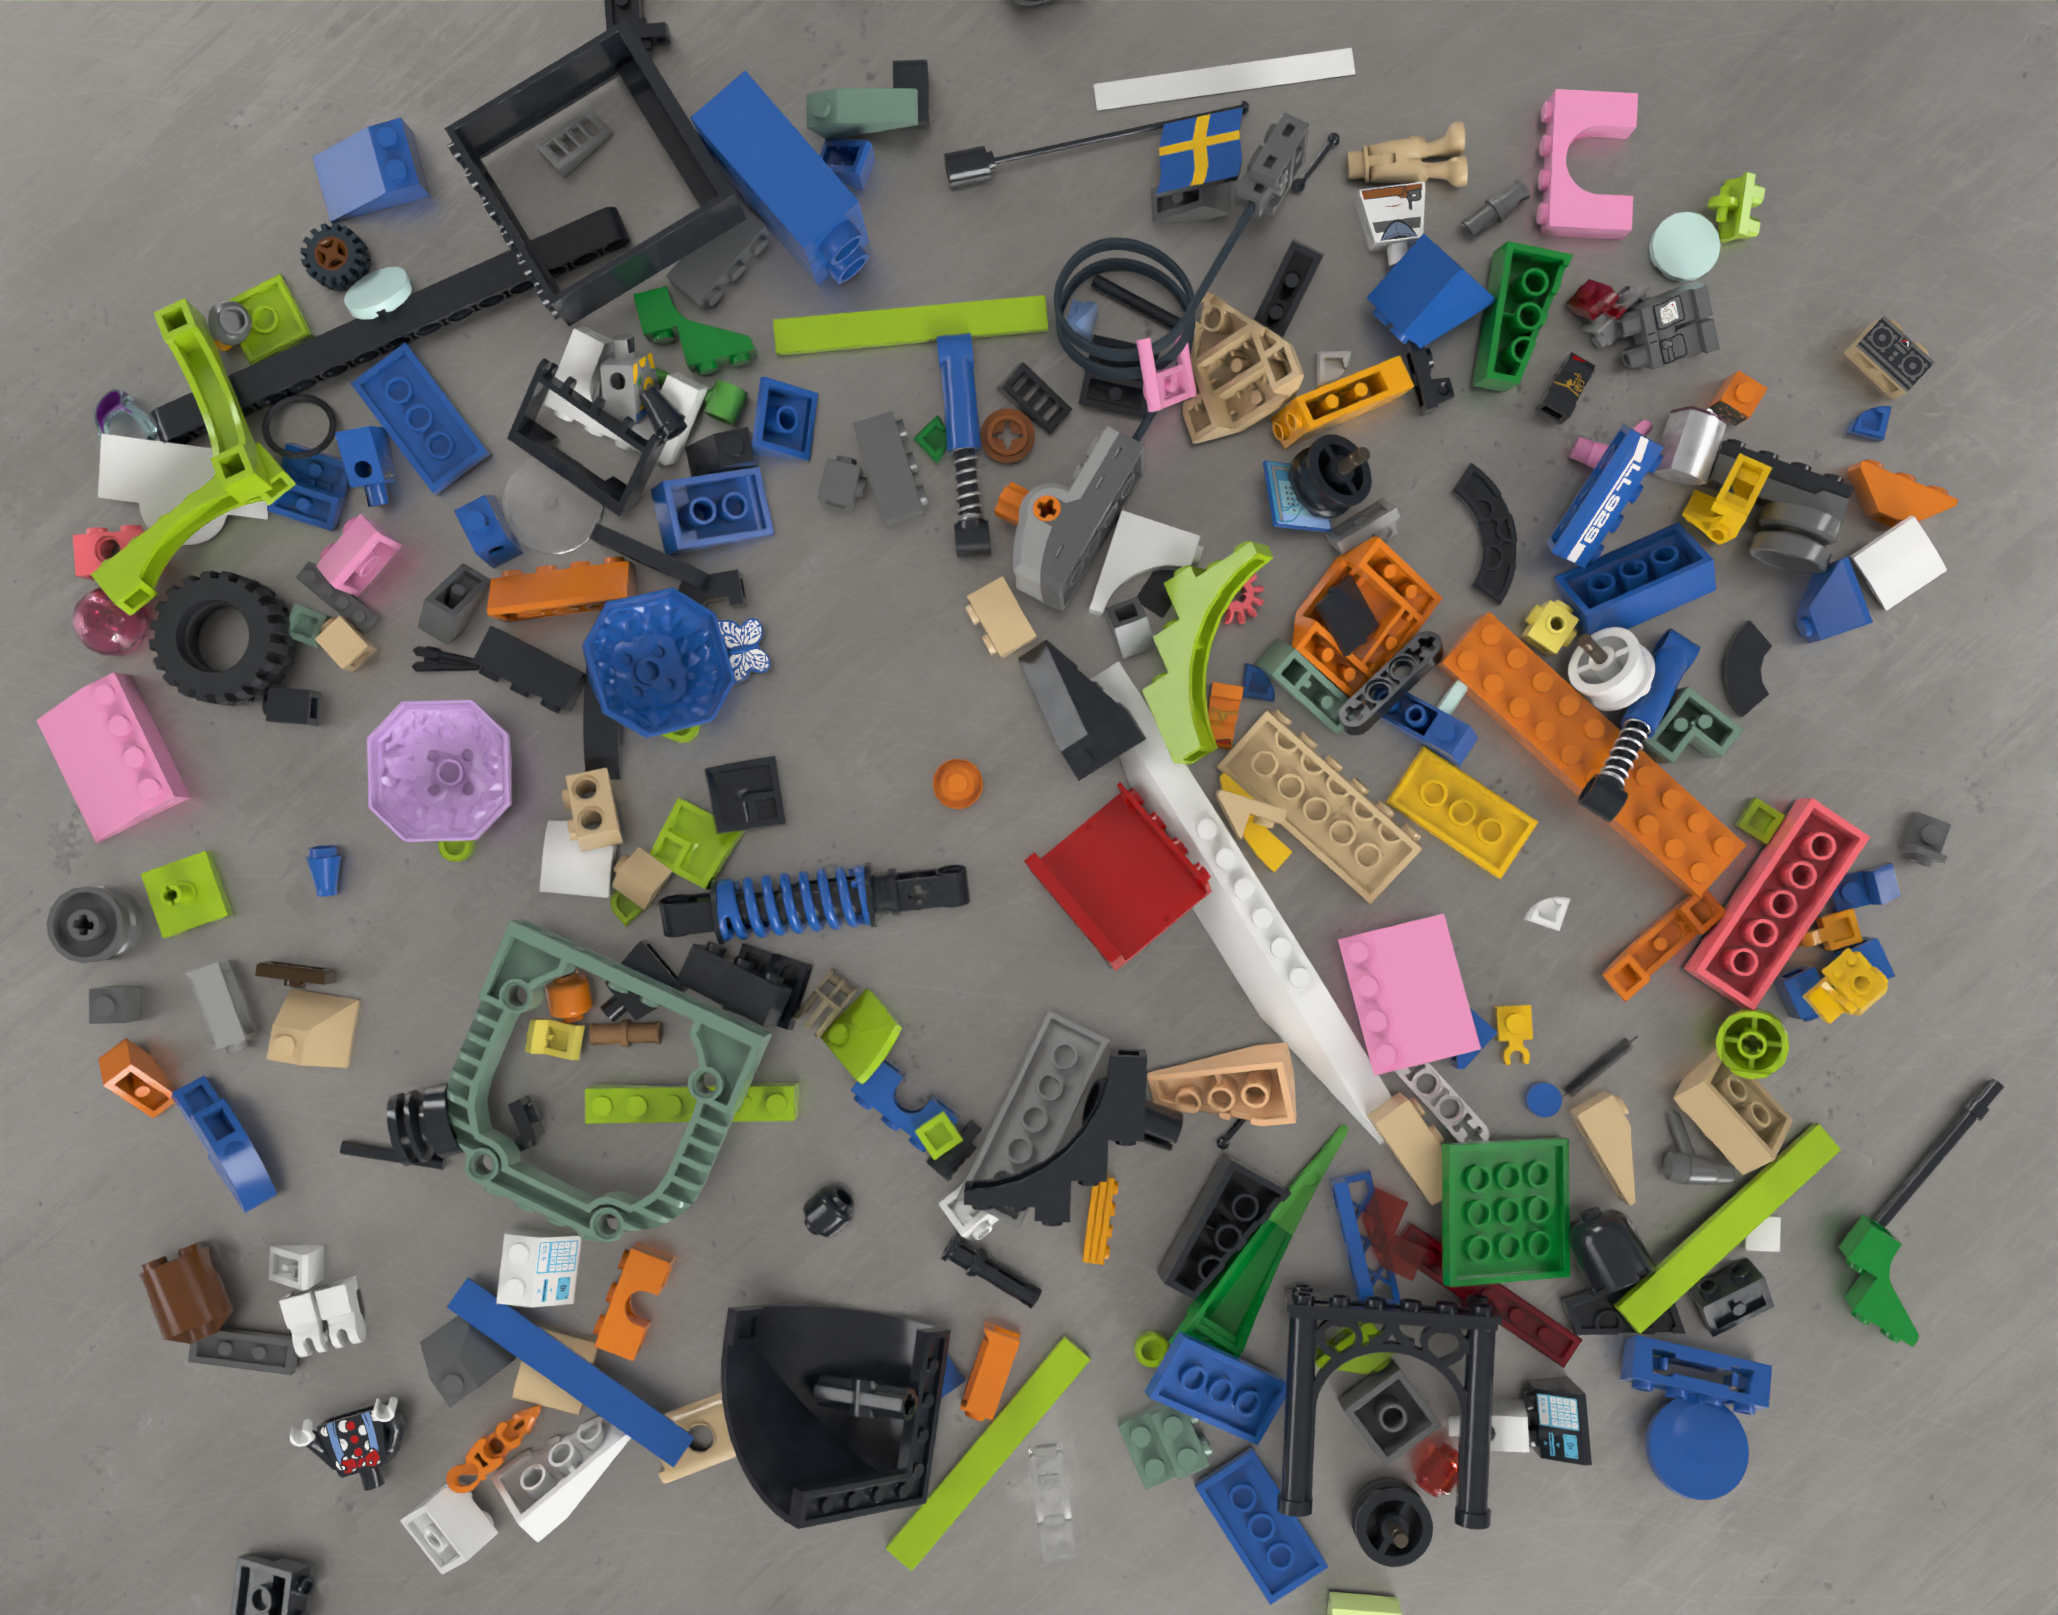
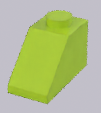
M1357 1322L1362 1330L1363 1342L1369 1341L1368 1335L1378 1332L1373 1323ZM1345 1327L1326 1341V1343L1342 1351L1353 1343L1355 1333L1350 1328ZM1318 1347L1316 1349L1315 1364L1318 1368H1321L1331 1357ZM1381 1352L1363 1355L1346 1362L1336 1370L1366 1375L1373 1370L1374 1372H1379L1391 1362L1390 1357L1395 1353Z

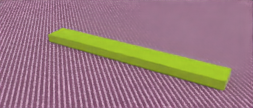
M1038 295L773 319L776 355L783 356L937 342V336L971 333V338L1048 332L1046 296Z
M1813 1123L1785 1148L1775 1160L1771 1161L1659 1263L1653 1273L1647 1274L1614 1304L1616 1309L1631 1327L1641 1334L1841 1151L1839 1146L1819 1123Z
M1064 1335L993 1418V1421L988 1424L928 1495L927 1503L920 1505L886 1545V1550L913 1571L1090 1362L1091 1357Z

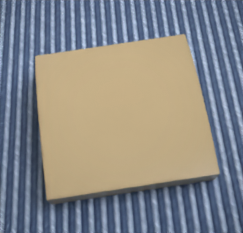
M545 1330L594 1365L599 1348L594 1347V1342ZM521 1360L512 1398L580 1416L583 1403Z

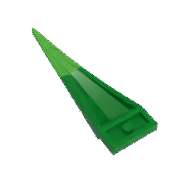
M1345 1124L1340 1126L1288 1188L1291 1195L1284 1202L1281 1201L1270 1213L1271 1217L1263 1225L1260 1224L1248 1237V1242L1239 1252L1236 1251L1229 1258L1221 1272L1187 1308L1188 1315L1168 1341L1170 1345L1173 1343L1178 1332L1181 1331L1239 1358L1244 1351L1256 1317L1290 1240L1320 1181L1348 1133V1127Z

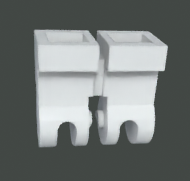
M356 1276L328 1282L323 1286L321 1284L316 1285L308 1290L292 1291L279 1300L287 1329H290L292 1333L294 1350L299 1357L312 1355L314 1346L319 1353L326 1352L330 1349L331 1342L336 1349L345 1347L347 1336L352 1344L365 1341L366 1324L360 1312L356 1294L358 1290ZM324 1320L328 1321L329 1329Z

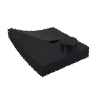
M775 756L704 769L716 835L786 824Z

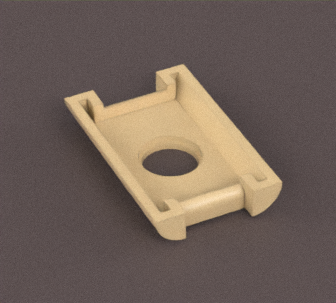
M722 1392L664 1414L687 1431L696 1425H704L712 1431L714 1436L713 1445L706 1451L698 1452L689 1446L674 1468L660 1459L663 1468L660 1469L658 1475L664 1484L736 1457L725 1420Z

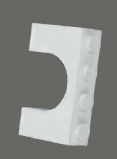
M586 326L574 328L555 377L564 383L569 376H572L577 380L574 390L593 403L598 396L602 397L600 367L612 354L614 349L613 340ZM679 372L667 375L661 393L686 416L684 421L687 424V428L679 436L666 442L655 465L658 467L669 466L679 461L709 388ZM552 390L549 391L544 405L554 409L553 414L570 422L576 420L585 425L584 429L587 432L599 437L606 435L616 440L615 445L629 452L638 451ZM649 417L641 423H634L631 429L647 440L655 434Z

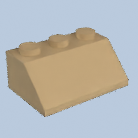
M1717 1048L1682 1080L1673 1097L1680 1109L1688 1114L1699 1126L1703 1134L1720 1149L1726 1159L1742 1175L1775 1160L1793 1122L1790 1115L1757 1079H1747L1731 1072L1723 1060H1720Z

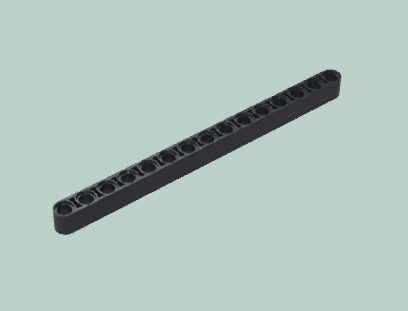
M605 207L531 240L553 278L556 279L626 247L631 242V238L616 207ZM510 249L410 294L404 303L391 312H386L385 309L376 312L378 317L374 319L362 320L356 318L233 373L228 377L243 415L247 417L272 406L284 397L299 394L393 352L405 342L411 344L536 287L527 278L518 263L519 259L513 250ZM192 392L154 409L149 414L159 439L164 444L168 442L185 445L208 434L202 414Z

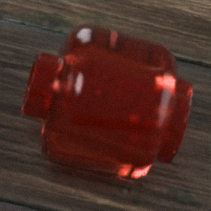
M1443 1442L1441 1447L1436 1444L1426 1445L1413 1465V1473L1416 1476L1414 1482L1436 1498L1440 1494L1450 1495L1457 1486L1458 1451Z

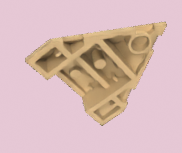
M1209 291L1206 292L1201 301L1203 302L1200 322L1195 324L1190 356L1197 396L1184 400L1182 415L1192 443L1196 444L1244 431L1296 398L1304 377L1293 344Z

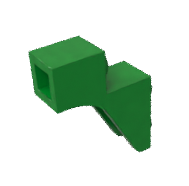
M667 286L633 294L643 335L649 342L654 341L655 344L669 343L675 339L674 336L679 335L687 367L692 373L697 372L698 375H708L717 372V367L727 364H731L732 367L744 366L751 362V358L758 357L756 347L749 336L697 323L683 317L677 311L673 296Z
M1862 1214L1839 1245L1840 1250L1847 1258L1845 1263L1861 1274L1844 1298L1852 1309L1850 1311L1851 1315L1865 1325H1869L1872 1322L1881 1328L1880 1332L1891 1341L1898 1344L1902 1340L1913 1347L1919 1339V1334L1890 1281V1266L1902 1243L1892 1231Z

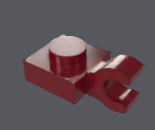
M1588 279L1580 286L1576 293L1566 302L1571 313L1592 321L1600 314L1617 320L1626 311L1624 306L1618 305L1615 302L1619 296L1611 286Z

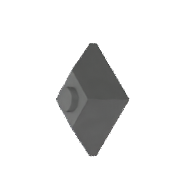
M456 1316L420 1342L430 1380L450 1408L478 1389L517 1358L459 1316Z

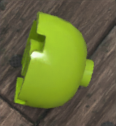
M1744 1008L1729 1015L1721 1024L1716 1038L1717 1054L1720 1060H1723L1724 1064L1735 1075L1747 1079L1766 1078L1777 1071L1786 1062L1790 1048L1788 1032L1781 1020L1770 1011L1755 1008V1010Z

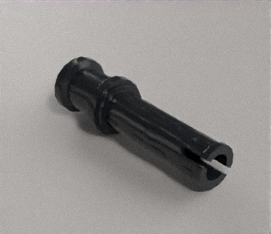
M954 1233L941 1255V1260L945 1262L950 1260L965 1269V1274L969 1277L977 1275L1011 1297L1016 1298L1030 1309L1034 1307L1042 1293L1041 1288L1027 1282L1022 1277L987 1257L988 1253L982 1247L977 1249L963 1241L959 1233Z

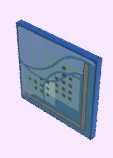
M1265 460L1263 468L1273 527L1319 532L1332 531L1330 519L1312 516L1295 496L1288 479L1291 464Z

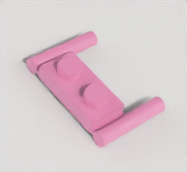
M1182 334L1174 341V345L1178 342ZM1151 338L1136 340L1144 383L1143 394L1147 401L1148 412L1159 411L1197 396L1188 343L1177 357L1178 365H1172L1156 371Z

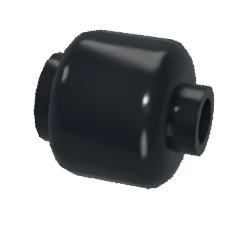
M824 1186L820 1188L803 1207L804 1224L808 1231L813 1235H821L827 1238L837 1235L853 1220V1208L855 1205L853 1198L844 1188L839 1186Z

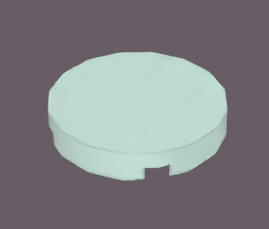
M1688 211L1675 213L1663 220L1653 232L1649 245L1651 261L1655 268L1658 267L1663 272L1662 275L1667 279L1681 283L1695 281L1709 272L1718 260L1721 248L1719 234L1712 222L1701 214Z
M386 267L373 271L351 286L345 295L344 303L353 317L362 320L374 319L378 317L376 312L385 309L386 312H391L405 302L412 291L411 280L405 270L399 267Z

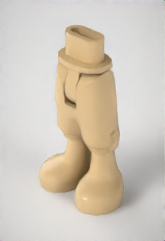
M1451 123L1446 135L1433 141H1426L1421 136L1412 135L1406 139L1391 140L1368 147L1365 145L1362 147V151L1347 152L1349 180L1364 178V183H1369L1370 180V182L1409 184L1427 182L1429 178H1440L1447 180L1455 187L1466 186L1468 178L1466 156H1462L1465 148L1464 123ZM1427 157L1451 158L1448 161L1436 163L1422 161V159Z

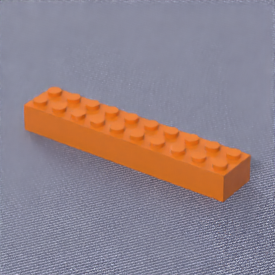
M1489 611L1480 615L1445 653L1440 662L1435 665L1451 682L1455 683L1459 680L1465 684L1468 689L1465 694L1578 797L1587 782L1595 774H1599L1601 768L1605 766V760L1610 757L1609 752L1614 748L1615 740L1619 738L1620 730ZM1640 750L1637 752L1639 758L1632 762L1634 768L1628 770L1629 778L1624 779V788L1628 793V798L1617 816L1607 823L1687 896L1701 897L1747 845L1645 752Z

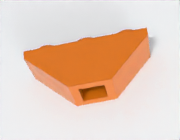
M1862 460L1848 468L1847 475L1852 486H1854V491L1865 517L1891 528L1910 515L1915 516L1919 522L1957 506L1959 499L1949 496V492L1942 487L1935 485L1927 487L1917 483V479L1910 474L1902 472L1892 473L1885 470V466L1875 460Z

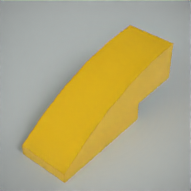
M1221 773L1218 776L1219 789L1255 800L1226 773ZM1249 815L1242 840L1253 855L1270 872L1274 873L1291 855L1292 851L1275 837L1267 827L1253 823L1254 816Z

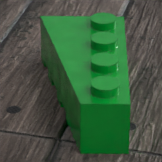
M1507 241L1493 252L1487 291L1496 300L1492 305L1484 309L1472 386L1506 392L1520 383L1535 348L1536 338L1541 327L1546 322L1549 314L1547 312L1554 296L1559 291L1562 283L1561 279L1565 269L1572 260L1573 254Z

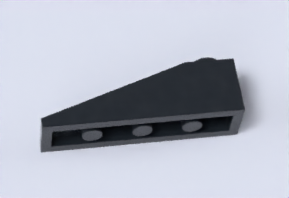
M1293 239L1254 320L1283 338L1324 253Z

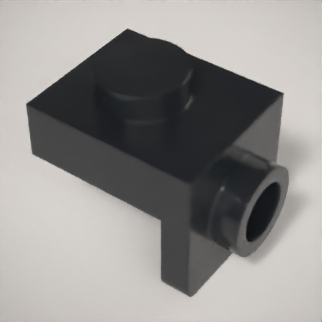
M527 1095L508 1104V1108L521 1135L512 1139L520 1152L537 1145L536 1138L545 1133L540 1121L543 1118L541 1109L537 1102L531 1101L530 1096Z

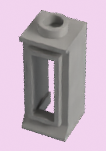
M231 960L217 961L185 973V976L194 982L191 986L211 1042L216 1043L217 1047L212 1048L213 1052L226 1049L227 1054H231L248 1048L247 1041L258 1037Z

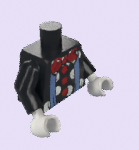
M390 1397L389 1400L383 1402L377 1398L373 1405L327 1418L316 1427L317 1431L313 1430V1422L310 1419L303 1421L302 1430L291 1426L290 1442L298 1447L306 1446L332 1470H336L341 1478L359 1473L364 1491H368L385 1484L381 1466L388 1464L400 1450L407 1425L396 1408L398 1403L396 1397Z

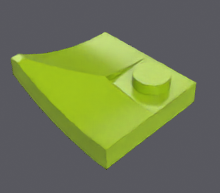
M678 797L649 854L671 869L673 873L706 890H710L712 879L717 877L745 831L716 835L713 814Z
M866 988L828 1027L820 1038L855 1080L863 1085L888 1055L902 1027L872 990Z

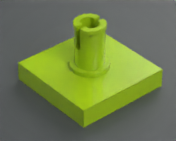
M203 851L141 873L163 938H170L233 915L211 851Z

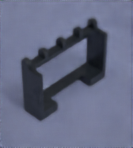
M543 358L536 368L507 439L620 517L637 505L667 441H664L662 437L660 438L655 434L647 440L631 430L635 422L634 419L627 416L622 423L603 410L606 403L605 399L598 396L592 403L574 390L577 384L576 379L569 376L563 383L555 377L559 366ZM549 389L642 453L627 485L615 476L604 481L554 446L557 436L535 422Z

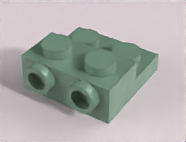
M1162 1403L1117 1423L1146 1490L1176 1476L1180 1480L1209 1467L1210 1463L1207 1456L1213 1454L1205 1434L1198 1436L1194 1424L1199 1422L1198 1419Z

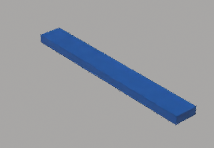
M471 1278L465 1280L447 1305L448 1309L673 1468L676 1466L695 1438L693 1434L510 1305L496 1304L497 1296Z

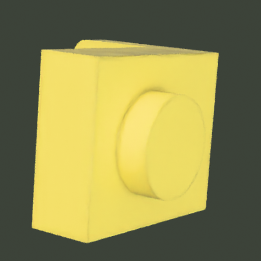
M532 1018L526 1034L525 1052L530 1054H547L568 1060H579L585 1026L565 1023L562 1020L553 1018Z

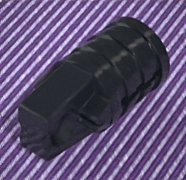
M970 1120L960 1132L963 1137L962 1142L935 1160L929 1157L926 1162L943 1178L950 1181L953 1178L952 1175L963 1165L966 1158L969 1159L977 1149L972 1142L982 1131V1128L973 1120Z

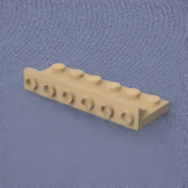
M1267 708L1263 715L1216 767L1222 773H1226L1256 801L1287 810L1284 824L1281 825L1371 904L1423 849L1422 844L1418 841L1422 836L1408 823H1405L1402 827L1392 817L1396 813L1382 800L1376 804L1367 796L1370 790L1359 779L1354 777L1352 780H1349L1341 772L1344 767L1330 754L1326 758L1315 749L1318 743L1304 731L1300 735L1290 727L1292 720L1278 708L1274 712Z

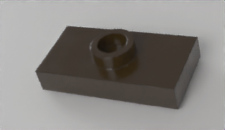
M264 961L256 965L255 976L284 980V986L305 988L306 983L321 985L335 983L337 971L331 968Z

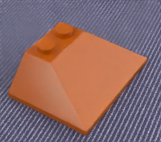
M1374 536L1337 557L1295 613L1292 647L1347 697L1351 698L1416 635L1443 597L1383 540ZM1351 575L1379 626L1366 638L1367 642L1365 644L1359 645L1349 656L1344 657L1315 605L1329 593L1328 589L1330 587L1336 586L1346 576Z

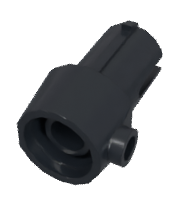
M1106 1077L1096 1080L1084 1106L1082 1125L1085 1124L1098 1102ZM1146 1100L1143 1143L1171 1151L1173 1144L1170 1142L1176 1144L1182 1129L1183 1113Z

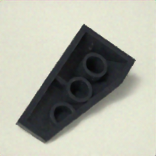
M1044 640L1018 658L1059 750L1078 781L1147 739L1130 711L1123 704L1115 702L1103 691L1104 688L1096 681L1092 682L1080 672L1078 666L1048 640Z

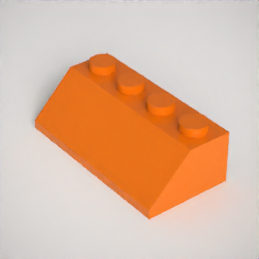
M616 556L605 558L604 564L591 565L590 561H576L570 563V568L557 570L556 565H545L536 567V573L523 574L522 570L518 569L502 571V577L491 578L487 615L501 622L508 623L601 611L606 602L639 595L636 568L630 561H625V557Z

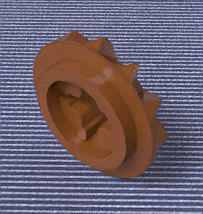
M1010 408L1000 409L985 419L980 431L983 450L994 461L1005 464L1022 461L1032 450L1035 440L1034 427L1030 419L1022 412ZM1006 423H1009L1012 434L1023 436L1013 439L1011 445H1009V450H1006V445H1004L1002 439L992 437L1003 434Z

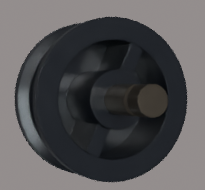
M1328 434L1318 438L1309 448L1300 451L1291 462L1288 479L1295 496L1314 517L1333 519L1341 516L1350 507L1365 500L1371 490L1372 476L1367 462L1370 458V452L1366 447L1358 448L1350 440L1339 435Z
M1393 1479L1379 1480L1366 1486L1353 1503L1351 1510L1352 1529L1362 1550L1373 1561L1388 1567H1401L1415 1562L1426 1552L1433 1535V1522L1422 1498L1411 1486Z

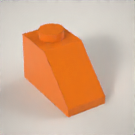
M127 1038L98 1059L103 1086L154 1119L175 1103L171 1096L172 1092L177 1089L153 1057Z

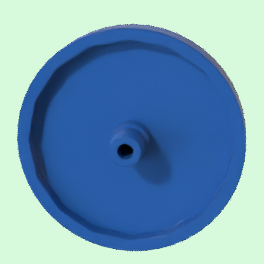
M1687 1396L1686 1400L1671 1399L1659 1407L1647 1427L1645 1449L1652 1471L1667 1489L1687 1499L1712 1500L1728 1494L1740 1483L1748 1465L1749 1446L1743 1426L1735 1414L1722 1403L1721 1407H1710L1700 1404V1398Z

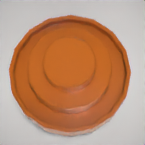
M956 758L946 761L939 766L934 774L932 786L935 796L942 804L953 809H963L970 807L979 799L983 789V779L980 771L974 764L967 760Z

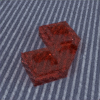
M1375 1187L1361 1219L1378 1263L1381 1267L1413 1281L1426 1248L1395 1234L1408 1202Z

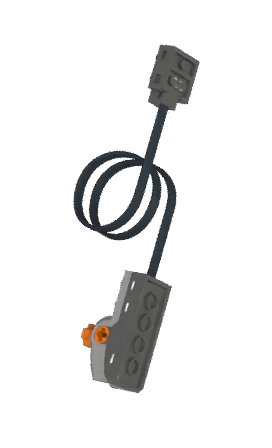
M1284 112L1277 124L1272 123L1268 128L1264 138L1265 145L1258 146L1247 165L1244 176L1235 189L1234 208L1242 211L1243 214L1195 295L1189 279L1180 266L1161 250L1142 241L1119 237L1105 238L1091 242L1078 250L1063 267L1054 290L1056 330L1060 344L1067 355L1080 367L1102 377L1119 380L1143 378L1141 366L1118 368L1099 364L1083 356L1068 341L1069 339L1081 350L1106 360H1139L1138 348L1115 349L1097 345L1076 333L1063 316L1070 297L1085 280L1096 274L1112 270L1131 271L1157 281L1175 296L1184 310V314L1174 328L1161 339L1151 343L1153 355L1169 347L1182 334L1170 351L1154 361L1156 371L1171 364L1180 355L1187 343L1191 354L1196 309L1251 216L1259 219L1262 213L1273 217L1305 162L1309 123ZM1124 250L1144 255L1164 266L1178 280L1183 290L1175 281L1159 269L1144 262L1127 258H1108L1091 263L1075 274L1064 290L1063 288L1075 268L1090 256L1104 251ZM1158 411L1146 413L1132 438L1107 426L1105 431L1102 430L1098 433L1086 452L1085 465L1079 464L1072 476L1071 482L1073 485L1071 488L1058 483H1048L1029 491L1012 481L1008 486H1005L998 498L994 512L996 516L1017 526L1013 546V572L1016 574V588L1059 611H1063L1066 608L1121 511L1145 473V444L1140 441Z

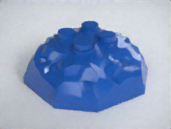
M673 587L606 602L582 644L589 681L593 693L600 704L602 713L646 739L714 721L736 680L716 614Z

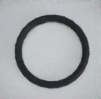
M295 394L278 400L266 412L262 423L263 438L267 445L277 454L290 459L310 458L321 453L331 444L337 429L336 416L332 408L320 398L308 394ZM296 401H307L318 405L326 412L330 423L329 432L323 442L317 447L303 452H292L279 447L273 441L269 430L271 419L277 410L286 404Z

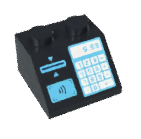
M1568 1376L1527 1380L1528 1391L1523 1392V1401L1526 1412L1530 1413L1531 1426H1528L1529 1447H1533L1534 1451L1542 1459L1584 1466L1592 1465L1586 1394Z

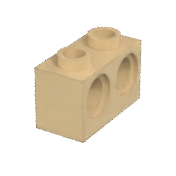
M607 768L565 776L568 789L561 791L565 809L572 810L573 820L567 821L571 841L578 840L582 852L622 844L623 840L616 803ZM586 792H595L590 798H581ZM593 822L601 823L596 829H586Z

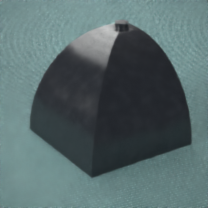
M764 1304L728 1307L721 1358V1390L725 1420L736 1457L748 1481L761 1500L777 1516L797 1529L926 1504L951 1330L892 1314L837 1306ZM821 1375H832L850 1379L853 1377L881 1379L883 1384L915 1389V1394L918 1397V1409L913 1414L912 1420H899L881 1416L877 1418L848 1415L849 1411L817 1406V1401L813 1397L814 1386L819 1381Z

